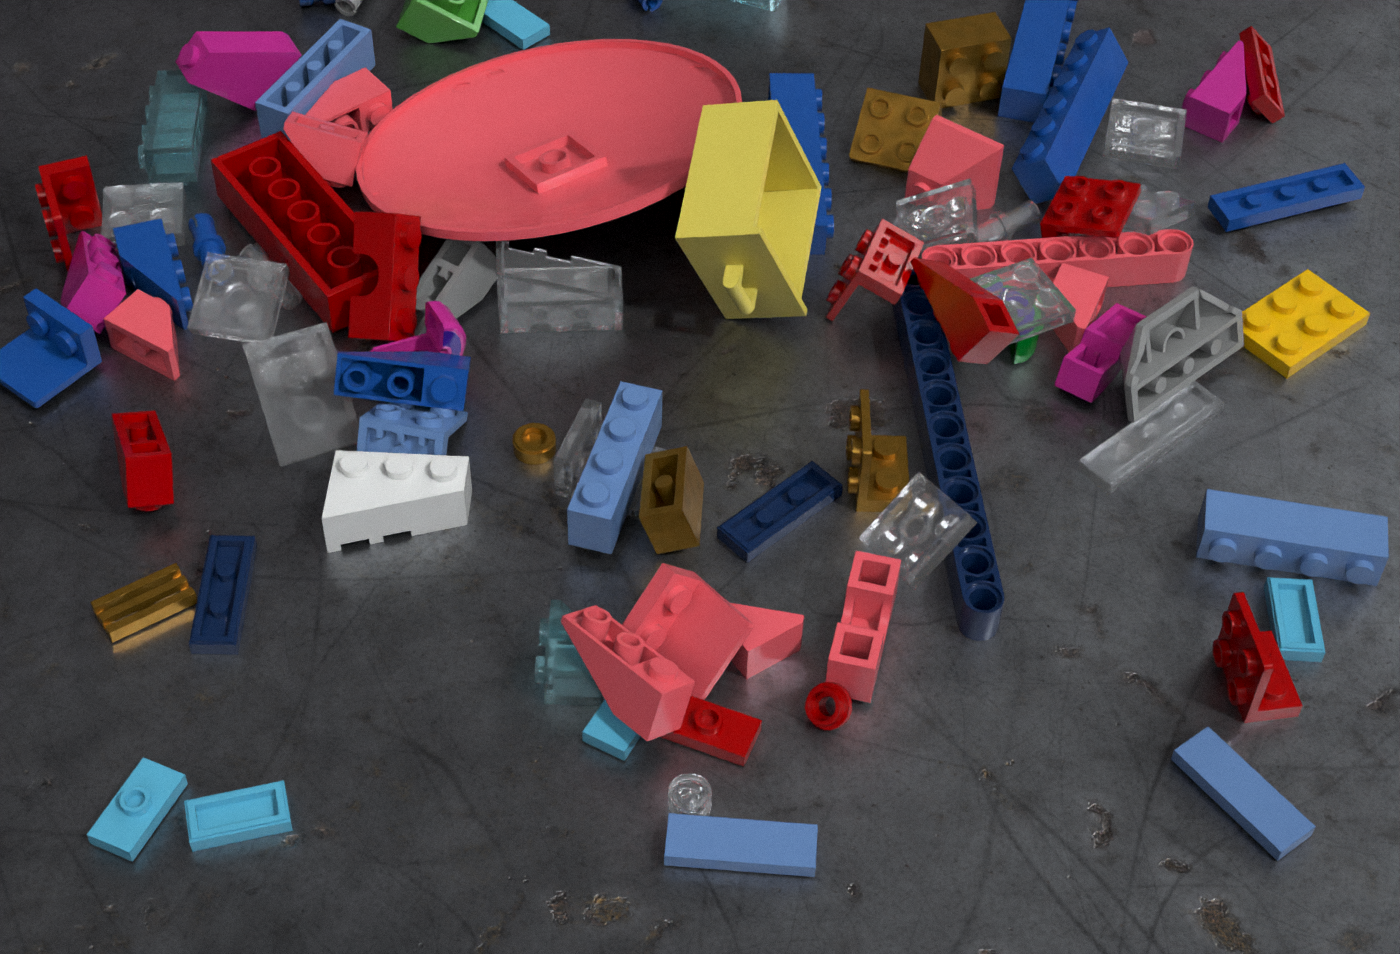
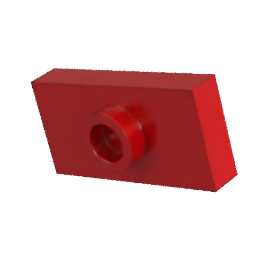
M691 696L681 728L660 737L744 767L761 732L762 720Z

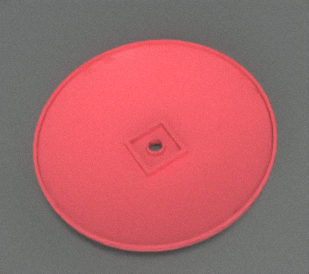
M596 39L557 43L513 52L448 75L396 106L368 135L365 147L356 165L357 181L365 201L372 210L383 213L421 216V233L432 237L462 241H510L575 231L641 210L684 188L688 179L703 105L742 102L741 90L731 73L717 61L694 50L668 43L636 39Z

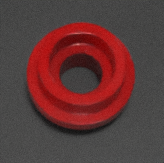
M823 682L813 687L805 701V711L810 721L816 727L823 730H835L841 728L849 720L852 712V700L848 691L840 684ZM830 697L835 702V712L832 715L826 709V702Z

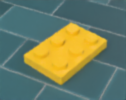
M1307 269L1242 311L1243 347L1287 379L1364 327L1368 322L1370 312Z

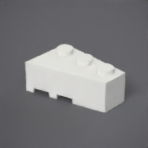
M336 450L321 518L327 553L341 551V544L369 539V544L384 542L383 536L411 531V535L415 536L467 525L472 496L469 456Z

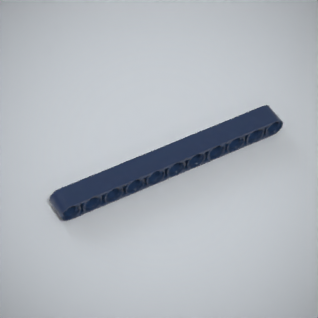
M913 269L902 296L895 305L892 304L957 625L965 637L974 641H985L994 637L999 629L1004 605V592L947 338L940 323L934 316V310L924 290L920 287L918 277Z

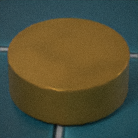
M528 423L519 427L513 434V453L519 461L529 465H539L549 461L555 455L556 436L554 431L547 425Z

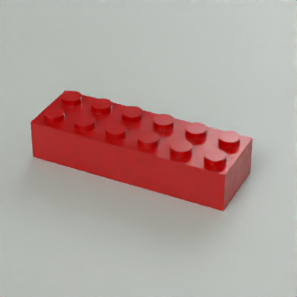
M282 131L211 159L217 196L333 333L349 326L350 296H366L375 289L379 278L377 264L370 256L353 254L355 213Z

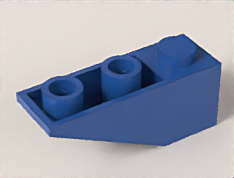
M162 218L113 228L126 284L134 291L139 289L152 297L163 299L170 305L173 322L183 330L190 329L186 312L193 311L194 308L189 287L180 288V284L186 283L181 259L174 261L172 259L179 257L174 233H165Z
M429 351L338 352L333 395L464 411L471 357Z

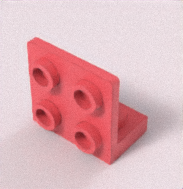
M665 563L661 564L622 624L632 633L639 635L647 645L664 658L674 662L678 669L693 679L695 684L691 695L703 700L707 698L753 629V623L695 572Z

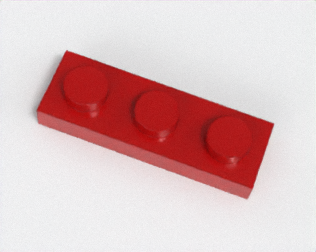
M1250 26L1239 33L1240 41L1244 44L1245 78L1250 91L1247 100L1256 114L1262 113L1273 124L1285 117L1272 47Z

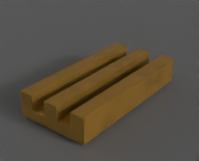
M174 563L90 603L94 614L111 642L114 643L197 604V596L194 589L189 587L186 577L181 574L177 563ZM179 591V593H177V594H175V595H173V596H171V597H169V598H166V599H164V600H162V601H160V602H158V603H156V604L154 603V602H157V601H159V600H161V599H163V598H165V597H167V596H169V595H172V594H174V593H176V592ZM137 611L136 613H134V614H132V615H130V616H128V617H126V618H123V619H121V620H119V621H117V622H115V623H112V622H114V621H116V620H118V619H120V618H122V617H124V616H126V615H129V614H131V613Z

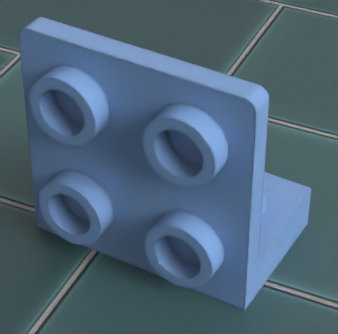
M381 401L360 417L356 451L446 455L448 437L467 421L468 412Z

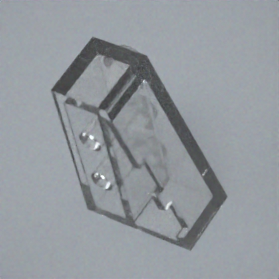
M496 241V281L500 333L623 330L621 266L571 256L570 261L547 256V250L534 248L531 253L509 248V242Z

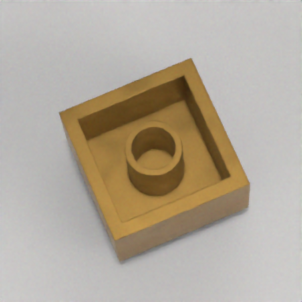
M996 12L925 24L918 83L928 100L941 103V108L1001 98L1012 38Z

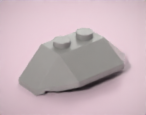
M1192 286L1138 322L1120 352L1128 421L1137 422L1244 346L1242 310Z

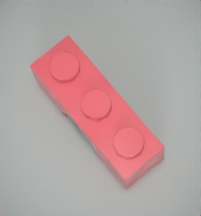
M861 551L855 552L847 583L841 623L837 622L828 657L825 682L840 684L848 691L851 699L871 703L897 594L901 560Z

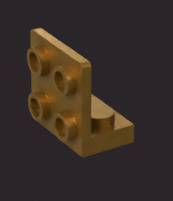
M867 87L849 153L850 160L908 173L909 166L932 118L936 114L942 117L941 103Z
M860 389L858 405H850L849 430L854 431L855 435H847L846 460L851 461V464L854 465V467L848 468V494H856V512L909 513L911 500L906 436L871 435L869 389Z

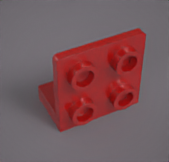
M87 155L38 166L42 183L34 184L41 208L49 206V209L42 210L49 238L58 236V239L50 240L56 263L65 262L67 271H69L72 254L66 234L105 225Z
M1065 176L1040 222L1042 238L1075 236V234L1118 238L1141 193V184L1125 182L1123 180Z
M883 218L873 232L866 229L854 249L858 254L852 255L849 253L839 269L838 275L842 276L843 280L837 279L826 298V301L831 303V306L825 318L833 322L858 285L895 305L902 296L912 273L913 267L910 261L913 258H918L924 242Z
M1244 592L1233 593L1228 609L1222 615V627L1218 639L1214 640L1212 646L1215 664L1217 667L1223 668L1228 681L1227 692L1231 704L1238 707L1244 723L1299 717L1303 705L1272 630L1260 632Z

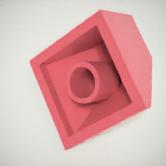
M936 114L932 118L909 166L905 199L937 214L991 209L995 204L1004 145Z

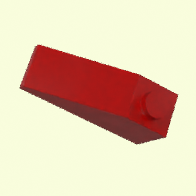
M156 411L112 413V427L122 488L128 508L135 507L141 511H154L162 508L163 505L174 504L172 453Z

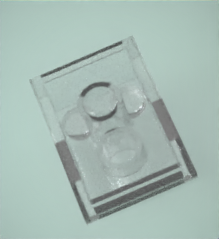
M327 322L243 345L248 368L280 467L357 445L359 422L351 397L333 395L337 353Z

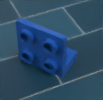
M35 288L23 297L28 312L26 321L30 329L0 349V384L34 408H39L100 364L102 359L93 326Z

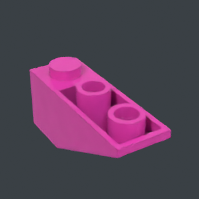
M1238 40L1229 52L1223 51L1217 60L1215 68L1212 71L1208 69L1202 76L1199 86L1196 89L1191 88L1187 92L1182 103V109L1186 110L1182 126L1223 143L1239 124L1246 98L1243 42Z
M81 231L63 288L61 305L92 325L94 331L101 333L105 327L103 318L120 304L126 295L118 250L115 249L116 245L101 234L95 233L91 236Z

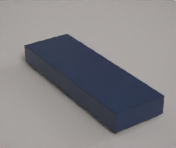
M811 461L718 526L717 538L748 563L842 496L843 485L814 461Z
M210 535L189 640L191 654H239L257 551L255 536Z

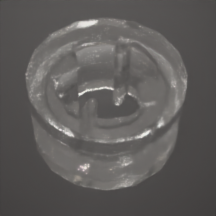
M694 773L681 774L675 777L668 788L667 805L669 813L708 816L712 807V789L707 779ZM690 793L698 795V799H692L689 804L681 802L682 798H687Z

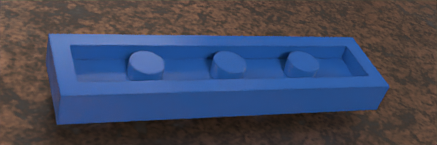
M1346 163L1210 195L1207 207L1223 229L1228 232L1361 199L1365 186Z

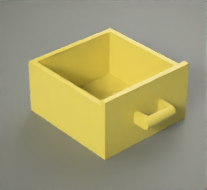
M778 100L703 105L675 239L725 319L801 317L807 315L808 309L802 300L821 185Z

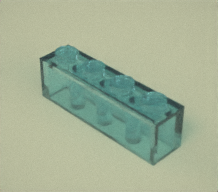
M181 70L157 71L155 86H149L150 105L145 107L147 125H142L143 145L138 146L139 166L141 169H147L149 184L197 182L208 108L207 90L188 83Z

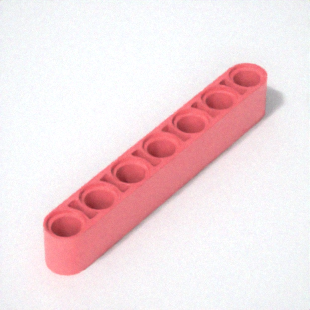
M1165 229L1121 232L1118 238L1078 235L935 245L925 249L921 259L942 261L987 291L1009 288L1023 293L1043 292L1049 276L1056 277L1062 263L1108 276L1107 287L1179 282L1186 275L1194 243L1191 236L1184 231Z

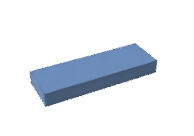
M1206 727L1173 751L1171 760L1277 861L1312 836L1316 826L1209 727Z
M668 813L664 866L815 877L818 825Z

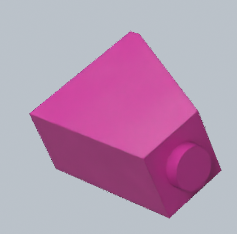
M196 31L190 41L182 47L175 62L188 83L257 112L255 102L298 61L302 54L289 35L282 31Z

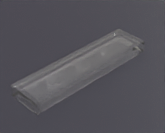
M1193 381L1137 422H1132L1079 459L1077 470L1109 495L1221 415L1225 403L1199 383Z

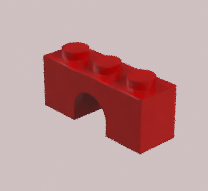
M355 212L353 254L370 256L377 264L379 278L375 289L366 296H350L348 338L398 341L414 336L417 325L416 296L419 284V245L422 239L420 229L421 216L400 213Z

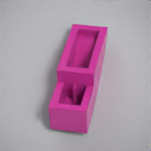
M1118 303L1112 306L1085 329L1081 343L1064 356L1054 386L1092 403L1122 369L1120 352L1135 325L1147 316Z

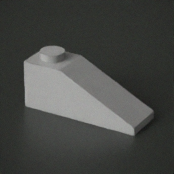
M447 239L419 279L416 296L417 325L414 336L426 333L424 322L425 304L427 301H440L451 310L457 319L483 300L505 266L482 242Z

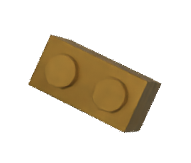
M687 446L645 454L639 519L657 554L700 546L704 481Z

